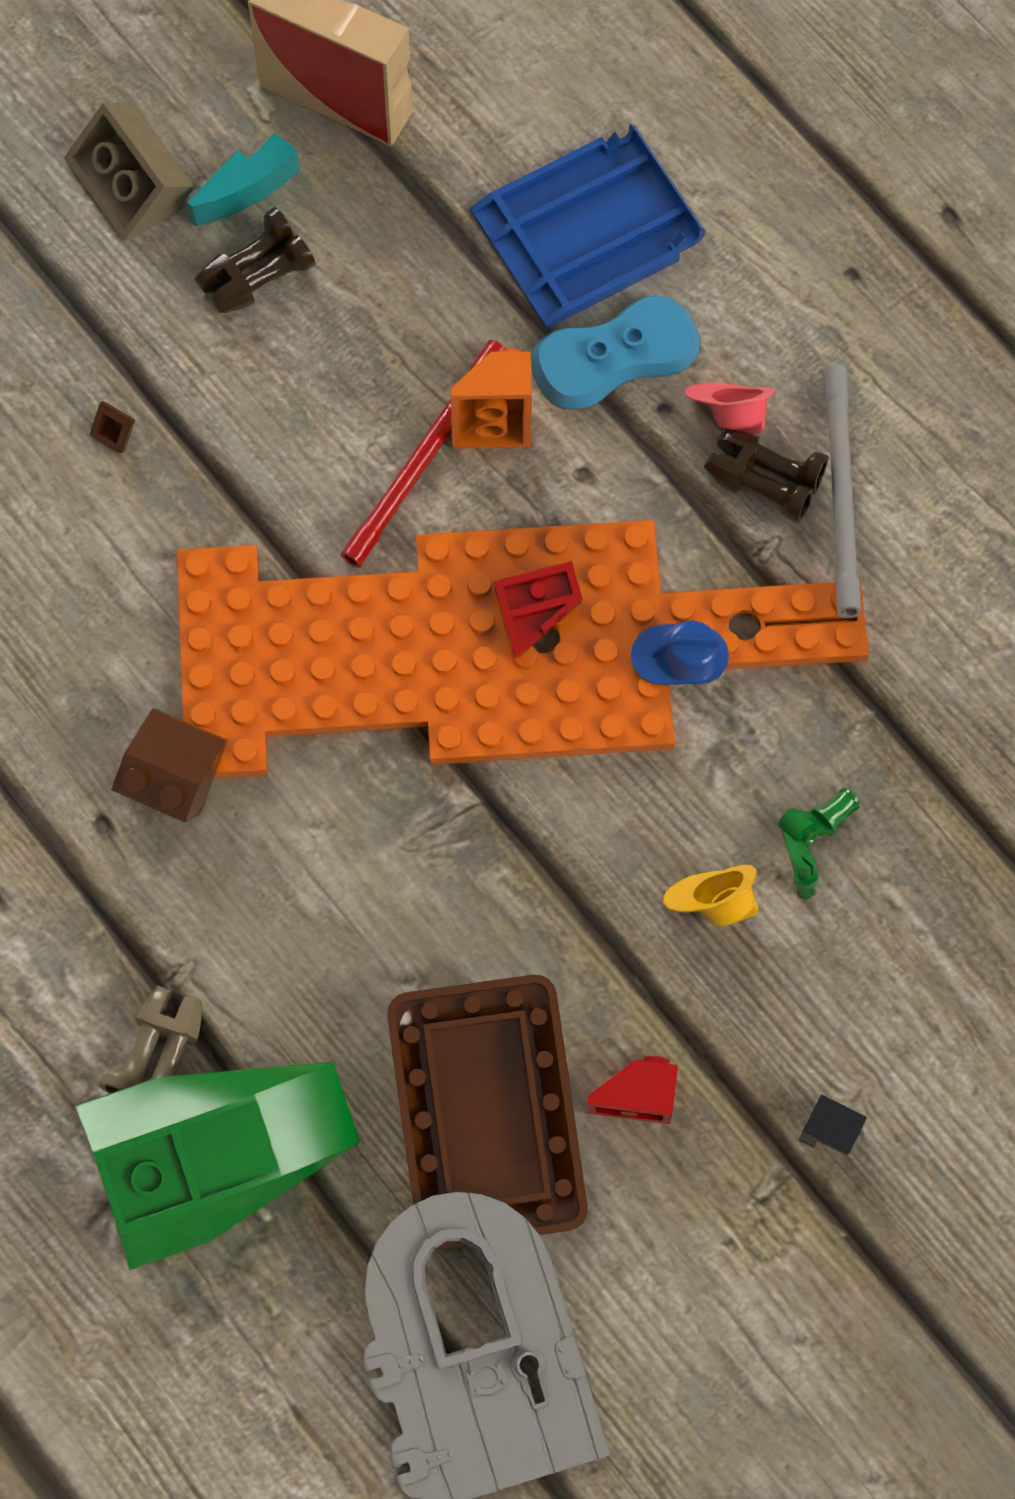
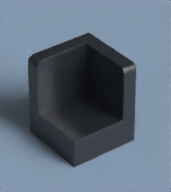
M821 1094L801 1133L799 1141L812 1148L815 1147L818 1141L844 1155H848L867 1117Z

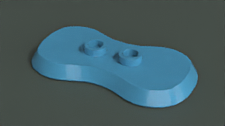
M647 296L634 301L613 319L600 325L583 328H564L547 334L533 349L531 354L532 371L539 388L552 403L566 409H583L600 402L615 388L627 381L640 377L669 376L685 370L695 361L699 354L700 337L691 315L678 301L666 296Z

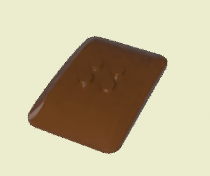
M526 975L405 992L397 995L388 1007L387 1018L413 1205L434 1195L453 1192L482 1194L509 1205L525 1217L539 1235L566 1232L578 1228L585 1221L588 1205L558 998L554 984L542 975ZM447 1241L434 1249L442 1250L468 1245L460 1241Z

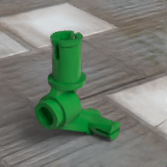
M841 788L821 808L815 807L811 811L806 812L791 808L779 820L778 827L782 829L783 838L794 871V883L798 886L797 894L803 899H809L811 894L814 895V887L819 879L818 870L815 868L816 861L810 854L808 846L815 841L817 836L834 835L837 831L836 827L860 808L858 798L848 788Z

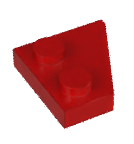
M572 561L500 579L493 583L514 658L524 654L580 605L583 600Z

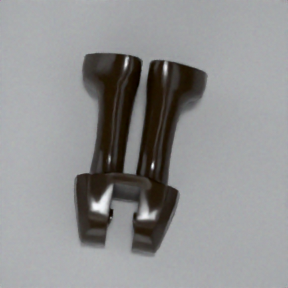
M273 207L264 215V232L259 238L228 256L226 254L217 255L197 274L195 282L205 293L218 289L213 295L211 302L219 313H228L253 304L254 298L252 293L264 284L292 271L300 272L315 266V259L301 237L298 235L294 236L288 221L281 211ZM282 249L273 259L250 273L243 275L242 271Z
M723 429L717 440V445L722 451L737 459L721 453H711L704 464V469L730 491L736 493L741 486L750 488L782 506L787 517L800 522L810 506L812 494L815 495L820 486L829 456L821 452H813L804 462L795 461L759 444L760 437L741 431ZM756 465L793 482L796 486L780 483L753 470V467Z

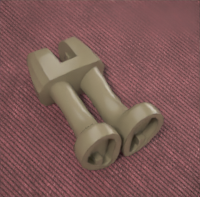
M157 986L135 1017L140 1029L128 1061L122 1070L107 1071L103 1075L99 1087L110 1094L142 1083L159 1037L165 1039L166 1042L151 1079L175 1076L186 1044L193 1045L197 1042L202 1014L201 999L185 996L176 1017L172 1018L166 1016L172 1000V991Z

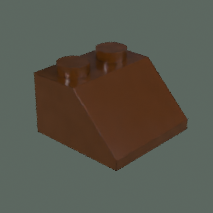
M153 708L126 749L111 790L182 822H187L201 814L228 740Z

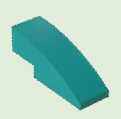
M275 133L250 158H247L237 150L187 202L190 222L198 226L217 221L263 200L284 185L300 170L298 150Z

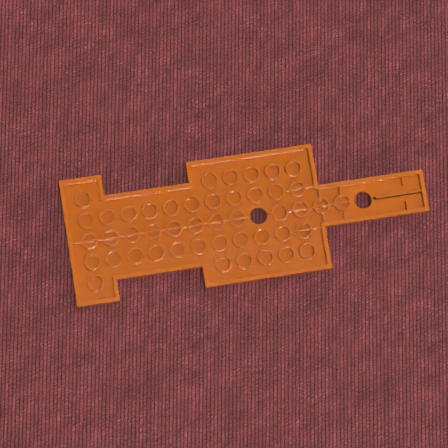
M654 520L416 535L418 571L321 578L259 581L257 545L177 550L183 721L228 740L214 779L268 775L266 737L428 727L431 765L674 749L675 740L670 686L652 684L641 678L633 668L631 660L632 645L639 634L650 627L662 624H679L684 621L693 620L702 622L718 632L726 642L729 653L725 670L867 661L869 657L861 580V614L853 617L854 619L843 618L837 615L835 582L661 593ZM572 561L583 600L580 605L553 627L559 635V643L551 652L540 653L532 646L520 657L514 658L494 590V581ZM746 613L758 620L760 631L754 638L741 640L738 639L735 633L729 630V622L735 615Z

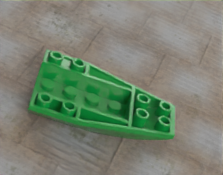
M333 1061L156 1077L75 1106L117 1226L116 1232L129 1270L214 1240L360 1143Z

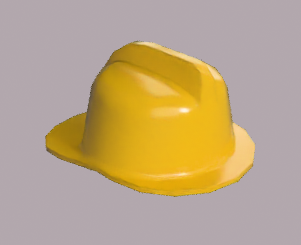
M739 865L725 870L688 876L676 882L666 891L663 896V904L668 910L678 913L698 911L712 925L720 927L753 917L759 910L752 887L757 878V870L752 865Z

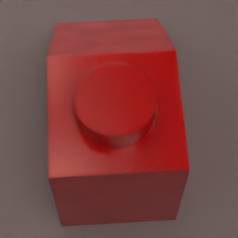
M646 1056L644 1060H634L588 1095L586 1114L670 1124L673 1114L678 1065L669 1064V1059L660 1056Z

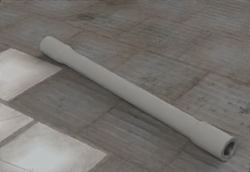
M830 365L824 369L825 401L828 405L837 568V579L835 581L838 616L853 618L861 614V596L856 563L847 409L849 400L848 376L845 366Z

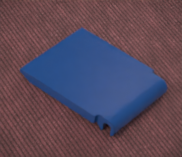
M630 124L629 132L625 137L620 139L616 132L611 135L607 142H605L603 137H600L489 193L470 208L472 215L546 329L677 263L681 252L694 246L705 236V229L633 124Z

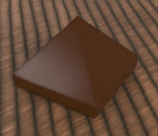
M102 401L99 404L89 435L122 454L125 452L135 419Z

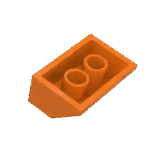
M515 348L503 349L500 352H490L450 389L452 448H531V352H522Z

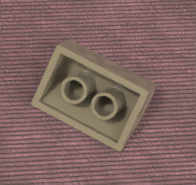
M102 103L64 156V159L124 241H130L174 215L195 188L135 104Z

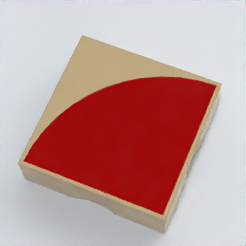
M248 0L259 86L392 147L413 112L412 83L407 70L410 60L409 28L344 0Z

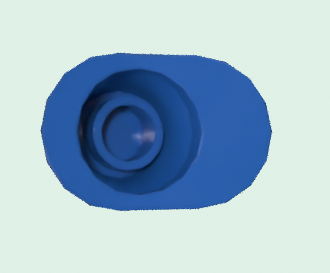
M693 620L684 621L679 624H662L650 627L639 634L632 645L631 651L633 668L639 676L652 684L698 685L710 683L721 676L727 667L729 658L726 642L720 634L704 623Z

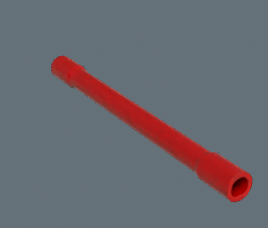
M488 340L472 363L470 370L490 352H500L506 348L496 340ZM451 399L367 520L359 526L341 552V557L352 566L360 568L379 541L380 534L452 432Z

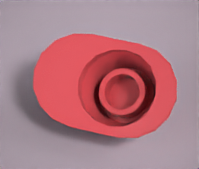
M702 383L688 387L684 393L691 400L709 404L719 428L759 434L765 428L767 398L772 397L776 391L770 387L752 388L728 383Z

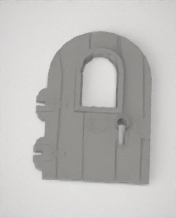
M464 1192L431 1196L411 1205L396 1217L376 1242L367 1266L365 1296L375 1340L367 1345L362 1364L365 1372L381 1367L382 1377H371L368 1379L370 1391L374 1392L379 1400L385 1403H394L403 1434L394 1440L391 1446L392 1455L389 1457L393 1468H399L402 1464L408 1462L411 1470L395 1476L398 1487H401L404 1493L411 1498L473 1499L610 1456L551 1258L541 1236L528 1220L504 1202L482 1194ZM447 1241H460L476 1249L486 1265L506 1336L484 1343L479 1349L467 1348L446 1354L425 1282V1264L434 1248ZM525 1356H531L537 1362L536 1376L538 1377L544 1402L535 1404L527 1374L523 1373L520 1369V1362Z

